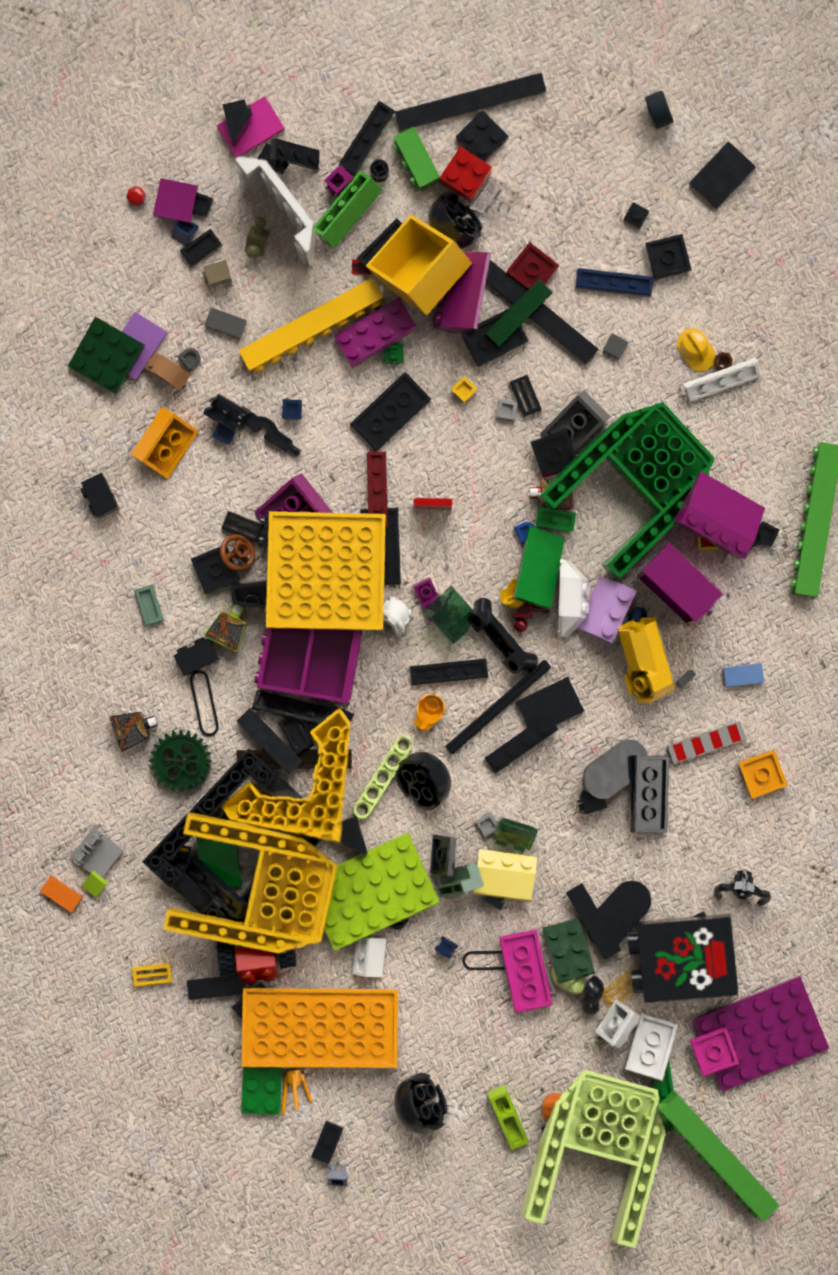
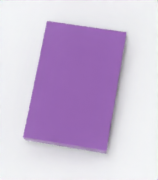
M134 312L122 332L145 344L144 349L128 375L137 381L145 369L144 367L164 340L167 332L137 312Z

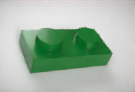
M538 507L535 527L573 532L576 513Z

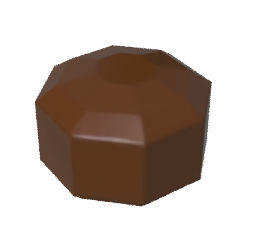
M720 352L715 356L713 364L717 370H723L732 366L733 358L729 353Z

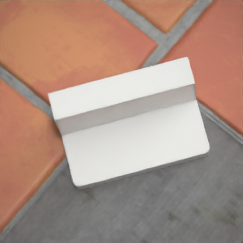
M366 937L356 942L352 974L364 977H382L386 939Z

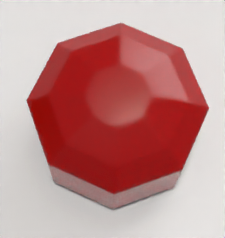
M134 186L128 190L127 199L131 205L140 206L145 202L146 194L141 187Z

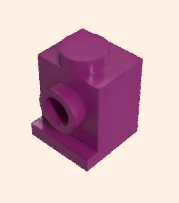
M340 164L324 180L327 185L325 189L332 196L335 194L339 196L353 180V177ZM337 182H342L339 187L336 186Z

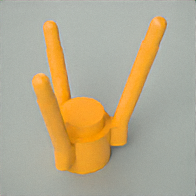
M301 1069L286 1071L281 1115L285 1114L288 1083L289 1086L293 1087L296 1111L299 1110L297 1086L301 1085V1082L308 1101L312 1102L305 1073L302 1074Z

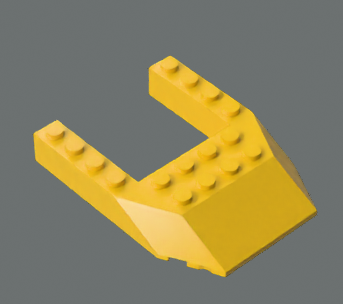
M188 812L184 834L260 849L244 923L168 907L163 930L275 953L321 942L337 864L302 837Z

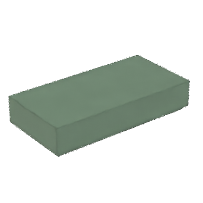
M153 584L134 590L145 626L163 622V614Z

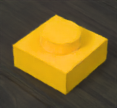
M465 376L451 389L464 403L478 390Z

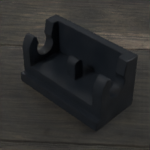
M217 394V396L209 400L211 405L204 409V415L233 432L244 428L250 411L221 394Z

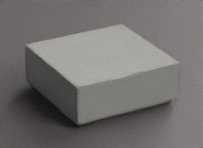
M499 399L496 419L514 422L518 402Z
M491 812L475 821L484 838L501 829Z

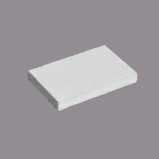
M641 1013L625 1070L662 1081L678 1024Z

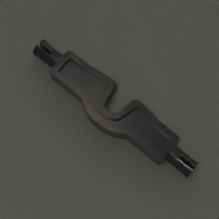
M250 411L246 425L252 431L257 433L262 426H267L268 430L264 436L266 441L276 445L284 452L290 451L296 457L299 456L298 453H301L302 450L294 446L290 438L278 431L277 426L272 420L264 416H257Z

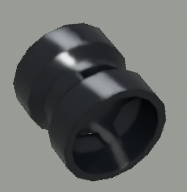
M377 159L370 165V175L374 181L384 182L389 176V166L382 159Z

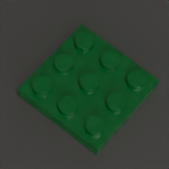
M95 316L70 360L68 367L118 395L145 344Z

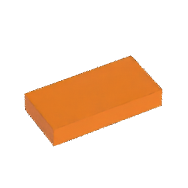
M50 875L40 890L41 893L71 913L83 898L81 894Z

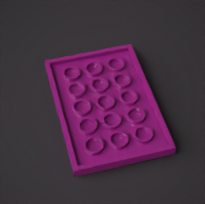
M801 976L693 1018L699 1036L725 1026L728 1030L739 1064L714 1073L722 1092L830 1049Z

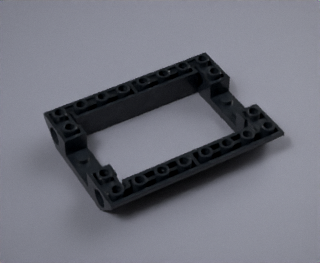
M248 748L189 812L211 817L249 777V774L273 797L282 796L302 799L303 797L265 761ZM187 813L146 856L142 863L168 887L176 890L199 914L244 923L247 907L242 918L237 920L172 860V857L192 837V835L184 834ZM301 834L296 835L304 838L314 847L322 840ZM253 882L240 895L247 903L249 902Z

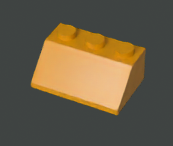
M161 407L130 455L168 479L199 431L173 412Z

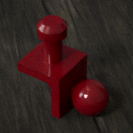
M525 602L513 613V618H518L513 624L515 631L523 633L527 630L528 624L523 618H533V612L548 614L550 609H544Z

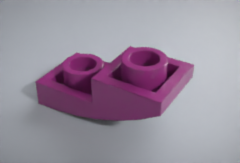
M430 577L412 585L430 622L447 614Z

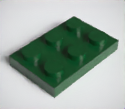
M580 918L542 928L558 984L595 974Z

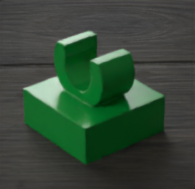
M395 343L384 349L385 364L404 363L403 343Z

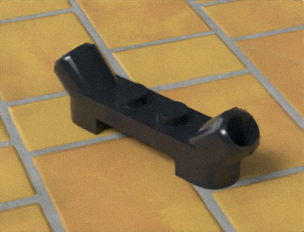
M487 598L476 600L473 603L474 611L468 616V621L477 633L480 630L484 631L505 656L506 660L502 663L511 673L519 674L522 670H534L538 664L537 655L523 651L515 639L492 614L491 600Z

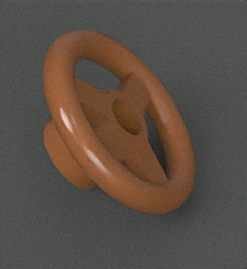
M235 534L223 540L220 547V556L223 563L229 569L238 572L245 571L255 561L254 546L244 536ZM236 540L232 552L226 554L228 543ZM228 559H240L245 565H234Z

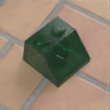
M450 586L423 612L445 637L454 644L468 631L470 627L468 616L474 610Z
M499 816L492 838L496 840V844L506 847L508 843L514 845L513 849L525 852V849H531L539 829Z

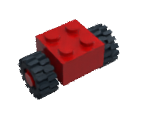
M217 941L216 944L220 976L238 973L241 983L253 984L257 980L274 981L275 978H280L279 965L280 969L296 967L295 948L275 953L251 947L234 949V944Z

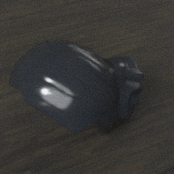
M592 975V978L589 979L584 988L585 997L580 1001L583 1011L588 1014L599 1012V1000L603 997L604 993L602 980L598 976Z

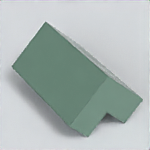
M477 863L454 867V877L444 876L446 883L436 887L440 898L472 891L483 887L484 884Z

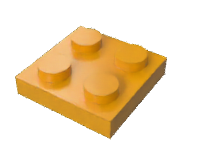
M775 749L738 762L751 799L788 786Z

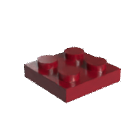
M529 242L506 273L529 290L539 279L546 284L560 265Z

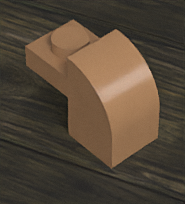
M156 352L153 353L144 367L179 391L190 377V374L177 364Z

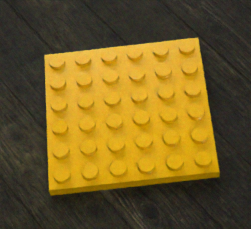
M269 512L266 628L383 631L386 514Z

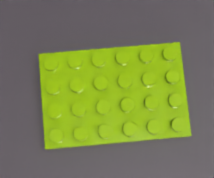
M409 833L367 851V854H360L337 865L324 925L334 951H338L440 903Z

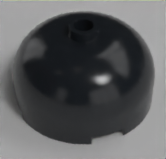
M444 192L432 203L429 209V225L453 240L460 249L467 248L482 236L480 234V231L483 229L482 224L469 205L465 207L464 204L458 201L459 197L457 195ZM467 214H469V215L471 216V218H470V217H467L465 220H463V218H464Z
M416 752L398 763L399 767L396 771V778L399 787L406 797L410 795L417 802V807L424 810H433L449 796L452 785L450 773L445 764L435 755L427 752ZM417 779L415 784L411 787L408 786V783H412Z
M418 1073L404 1079L397 1087L394 1096V1107L396 1115L404 1127L414 1133L425 1134L438 1130L444 1125V1114H447L446 1098L440 1085L437 1084L435 1086L429 1074ZM437 1092L439 1102L425 1105L424 1102L435 1098Z

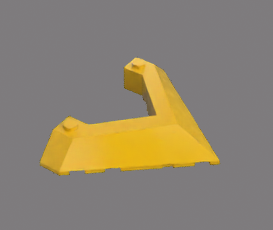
M340 708L337 709L310 732L319 745L318 764L315 765L314 784L309 798L268 797L264 795L258 786L249 781L221 805L229 819L340 842L351 722Z

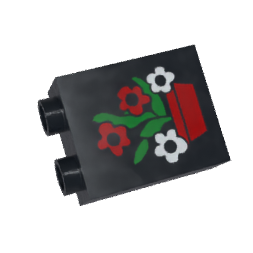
M731 913L639 921L637 923V931L627 932L629 955L639 954L641 970H631L633 994L643 993L644 1003L738 995Z

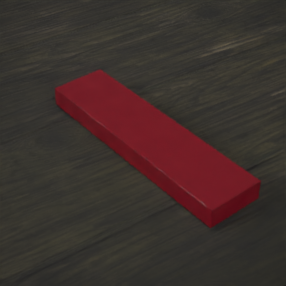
M367 452L368 514H386L385 528H388L386 452Z

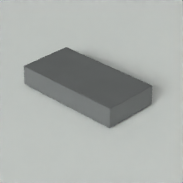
M211 308L205 326L241 339L247 320Z

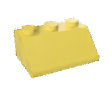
M480 849L477 865L484 886L474 889V894L531 902L537 857Z

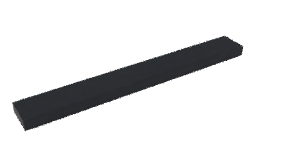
M541 72L395 111L399 129L403 131L412 127L546 93L547 90Z
M490 260L486 282L514 305L528 290ZM544 303L529 317L585 364L599 350Z

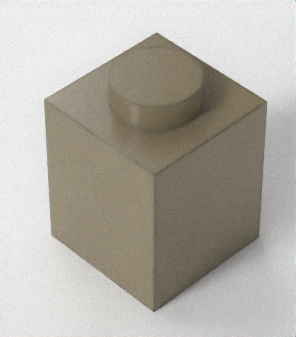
M226 260L204 266L205 272L202 273L205 284L209 283L210 288L233 282Z

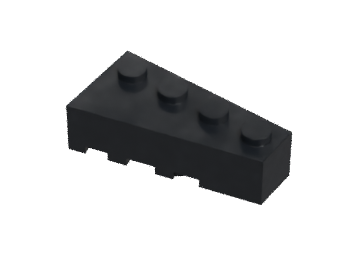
M267 580L233 583L230 585L232 604L266 608Z

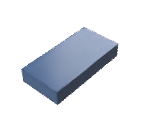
M762 663L723 668L725 687L764 682Z

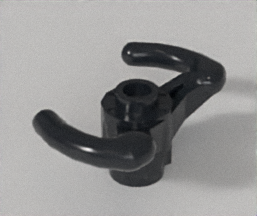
M746 870L737 871V874L734 876V882L730 884L721 883L713 890L717 899L722 898L721 892L733 891L736 898L742 900L748 899L752 894L760 897L761 899L757 901L759 906L766 905L771 900L770 892L755 886L752 873Z

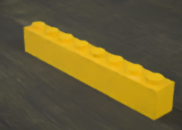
M372 277L238 351L250 373H259L265 369V365L269 363L273 365L281 361V357L287 353L292 355L299 350L298 347L304 344L308 346L314 343L315 338L320 335L325 337L332 333L331 329L347 325L349 323L348 320L353 317L358 319L366 314V310L370 308L374 310L380 307L384 297Z

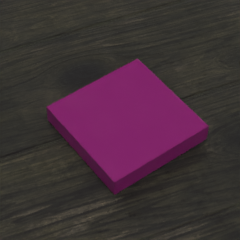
M160 178L153 216L191 224L198 185Z

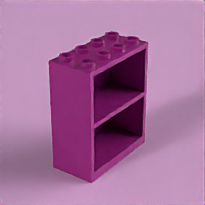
M268 628L267 634L263 633L261 645L264 646V651L259 654L258 664L261 667L260 672H256L254 683H257V687L262 689L350 704L363 630Z

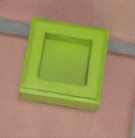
M93 870L82 884V887L97 898L108 882Z

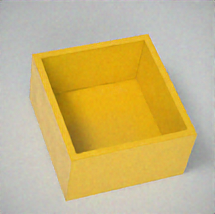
M411 214L369 261L366 267L386 289L427 316L470 267L472 262L453 240Z

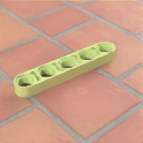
M400 737L395 741L354 806V814L358 818L364 819L370 815L399 767V764L395 767L389 766L388 758L396 756L399 762L405 759L412 748V742L409 738ZM402 739L407 740L409 743V748L405 751L398 748V742ZM380 772L388 774L387 782L380 783L377 776ZM370 788H375L378 791L376 799L368 798L367 791ZM364 804L367 806L368 812L366 815H359L357 813L359 805Z

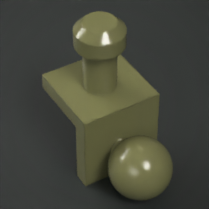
M263 217L255 219L256 227L251 226L247 236L245 252L251 259L264 256L270 230L263 229L266 226V219Z

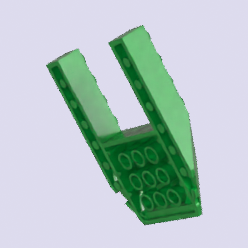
M664 402L621 415L590 442L536 495L548 509H554L604 459L615 468L655 513L602 564L614 579H620L676 524L673 521L699 472L702 471L709 475L710 468L715 459Z

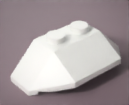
M560 559L558 636L569 637L587 618L589 613L587 595L590 592L588 580L574 564L564 559Z

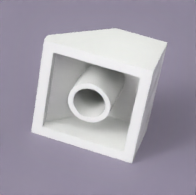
M616 999L595 1032L612 1046L621 1048L627 1041L632 1029L638 1024L641 1015Z

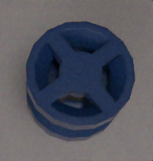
M442 935L440 944L436 945L434 949L451 959L453 950L457 949L459 945Z

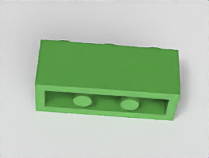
M415 127L394 136V144L392 146L397 155L401 154L403 158L401 161L405 171L409 170L412 176L410 181L413 187H418L419 191H422L438 183L440 176Z

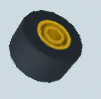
M662 90L645 97L656 129L674 122Z

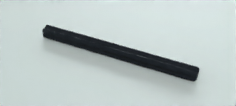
M542 660L534 670L525 675L445 746L449 753L454 754L551 669L550 664L546 660Z

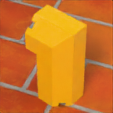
M656 617L640 618V622L632 620L619 626L618 632L628 663L627 671H629L625 674L624 680L631 696L635 694L638 697L635 699L638 703H651L675 690L676 687Z

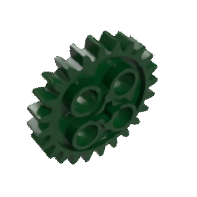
M173 730L171 737L165 733L166 739L159 738L158 740L161 744H154L153 746L157 750L150 752L155 756L154 759L149 760L155 763L150 769H156L157 771L153 777L160 776L158 783L165 781L164 788L171 785V791L178 787L179 792H182L184 786L187 791H190V785L197 788L196 782L203 783L201 777H208L205 770H211L207 763L212 762V760L207 759V756L212 753L205 751L208 745L202 746L204 739L196 740L198 734L196 733L191 737L189 730L186 735H184L183 730L179 731V735ZM187 743L193 747L189 755L183 751V746ZM168 748L174 751L172 759H167L164 755L165 750ZM179 755H181V758L197 755L196 759L183 762V766L180 763L170 766L164 765L166 762L178 760ZM191 762L197 764L198 769L195 773L188 771V764ZM172 767H176L179 771L176 778H172L169 775V770Z

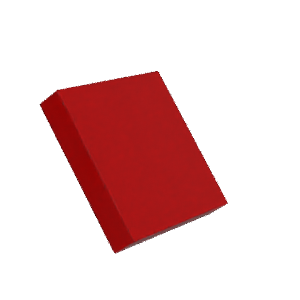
M414 498L413 506L414 509L452 510V499Z

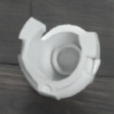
M389 596V600L384 602L383 621L392 627L391 632L400 637L410 620L409 615H412V610L408 609L402 601L395 599L394 596Z

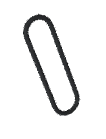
M197 670L191 675L190 684L199 727L204 735L212 736L217 733L219 724L210 681L204 671ZM198 673L203 674L207 681L216 729L212 733H206L202 727L193 684V677Z
M470 951L463 956V965L468 970H505L504 967H469L465 962L469 954L502 953V951Z

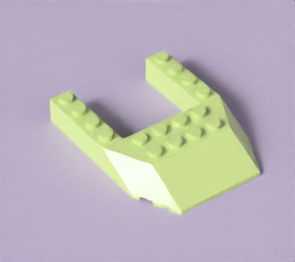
M583 1070L555 1102L539 1142L520 1215L525 1219L544 1224L564 1146L631 1164L611 1239L618 1244L636 1248L666 1134L662 1117L659 1115L661 1111L657 1107L659 1105L658 1090Z

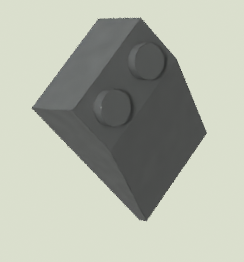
M583 390L540 434L544 437L567 429L576 452L611 417Z

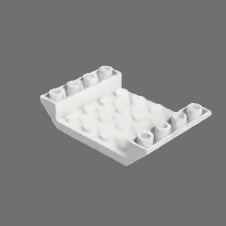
M237 157L235 159L237 163L235 168L246 190L249 188L254 192L264 185L263 187L267 193L274 195L275 203L280 210L285 209L289 222L292 225L296 224L298 226V234L294 236L296 253L304 265L307 263L311 267L314 261L317 239L312 220L266 160Z

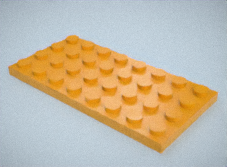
M243 988L242 1067L397 1068L398 989Z

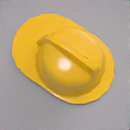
M696 328L684 330L678 337L677 346L686 363L695 371L703 372L709 370L713 366L716 354L708 338L701 330Z

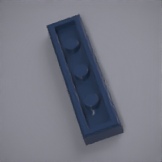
M578 268L575 288L651 297L653 277Z

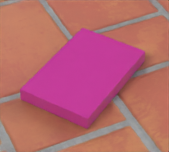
M265 96L250 105L253 115L249 117L251 123L237 145H232L226 120L216 125L236 158L243 156L285 130Z

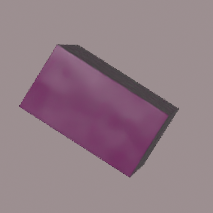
M670 543L664 546L636 575L689 626L697 623L705 613L709 616L712 613L709 609L723 595L711 581Z

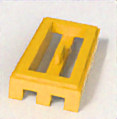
M171 963L132 967L134 987L173 982ZM167 968V971L145 974H137L136 972L143 970ZM168 976V979L137 981L138 978Z

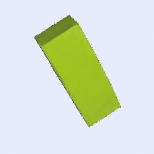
M503 1085L488 1091L489 1099L511 1150L528 1144L529 1140L506 1086Z

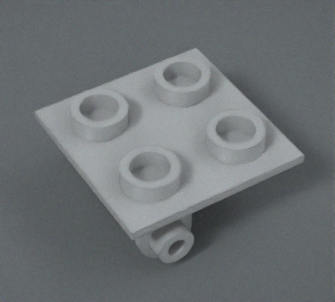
M93 827L70 858L74 860L75 864L82 866L89 873L94 870L103 878L124 850Z

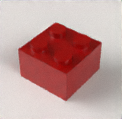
M460 146L441 174L439 183L471 204L491 174L492 166Z

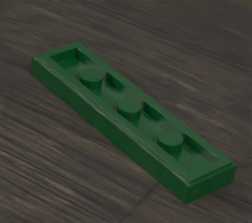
M539 279L485 335L500 347L553 292Z

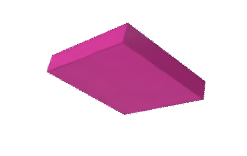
M726 1026L689 1039L703 1077L739 1064Z

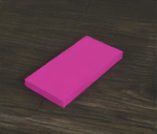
M537 929L499 936L515 1013L552 1006L553 1003Z

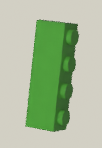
M359 171L314 225L316 235L332 248L339 244L382 192V189L372 177Z

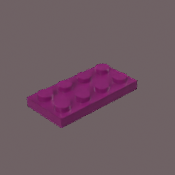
M398 297L334 337L353 369L418 330L402 300Z

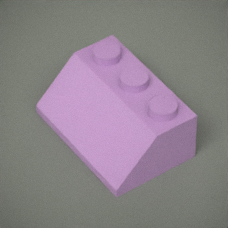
M600 576L588 601L589 613L587 618L577 629L612 644L618 633V627L621 626L637 591L619 582Z

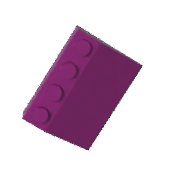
M463 252L472 264L437 303V309L433 315V329L452 334L477 329L491 256L489 252Z
M700 471L673 522L738 559H745L755 541L765 507Z
M303 474L291 478L255 511L260 520L261 516L265 517V511L267 516H269V512L333 513Z

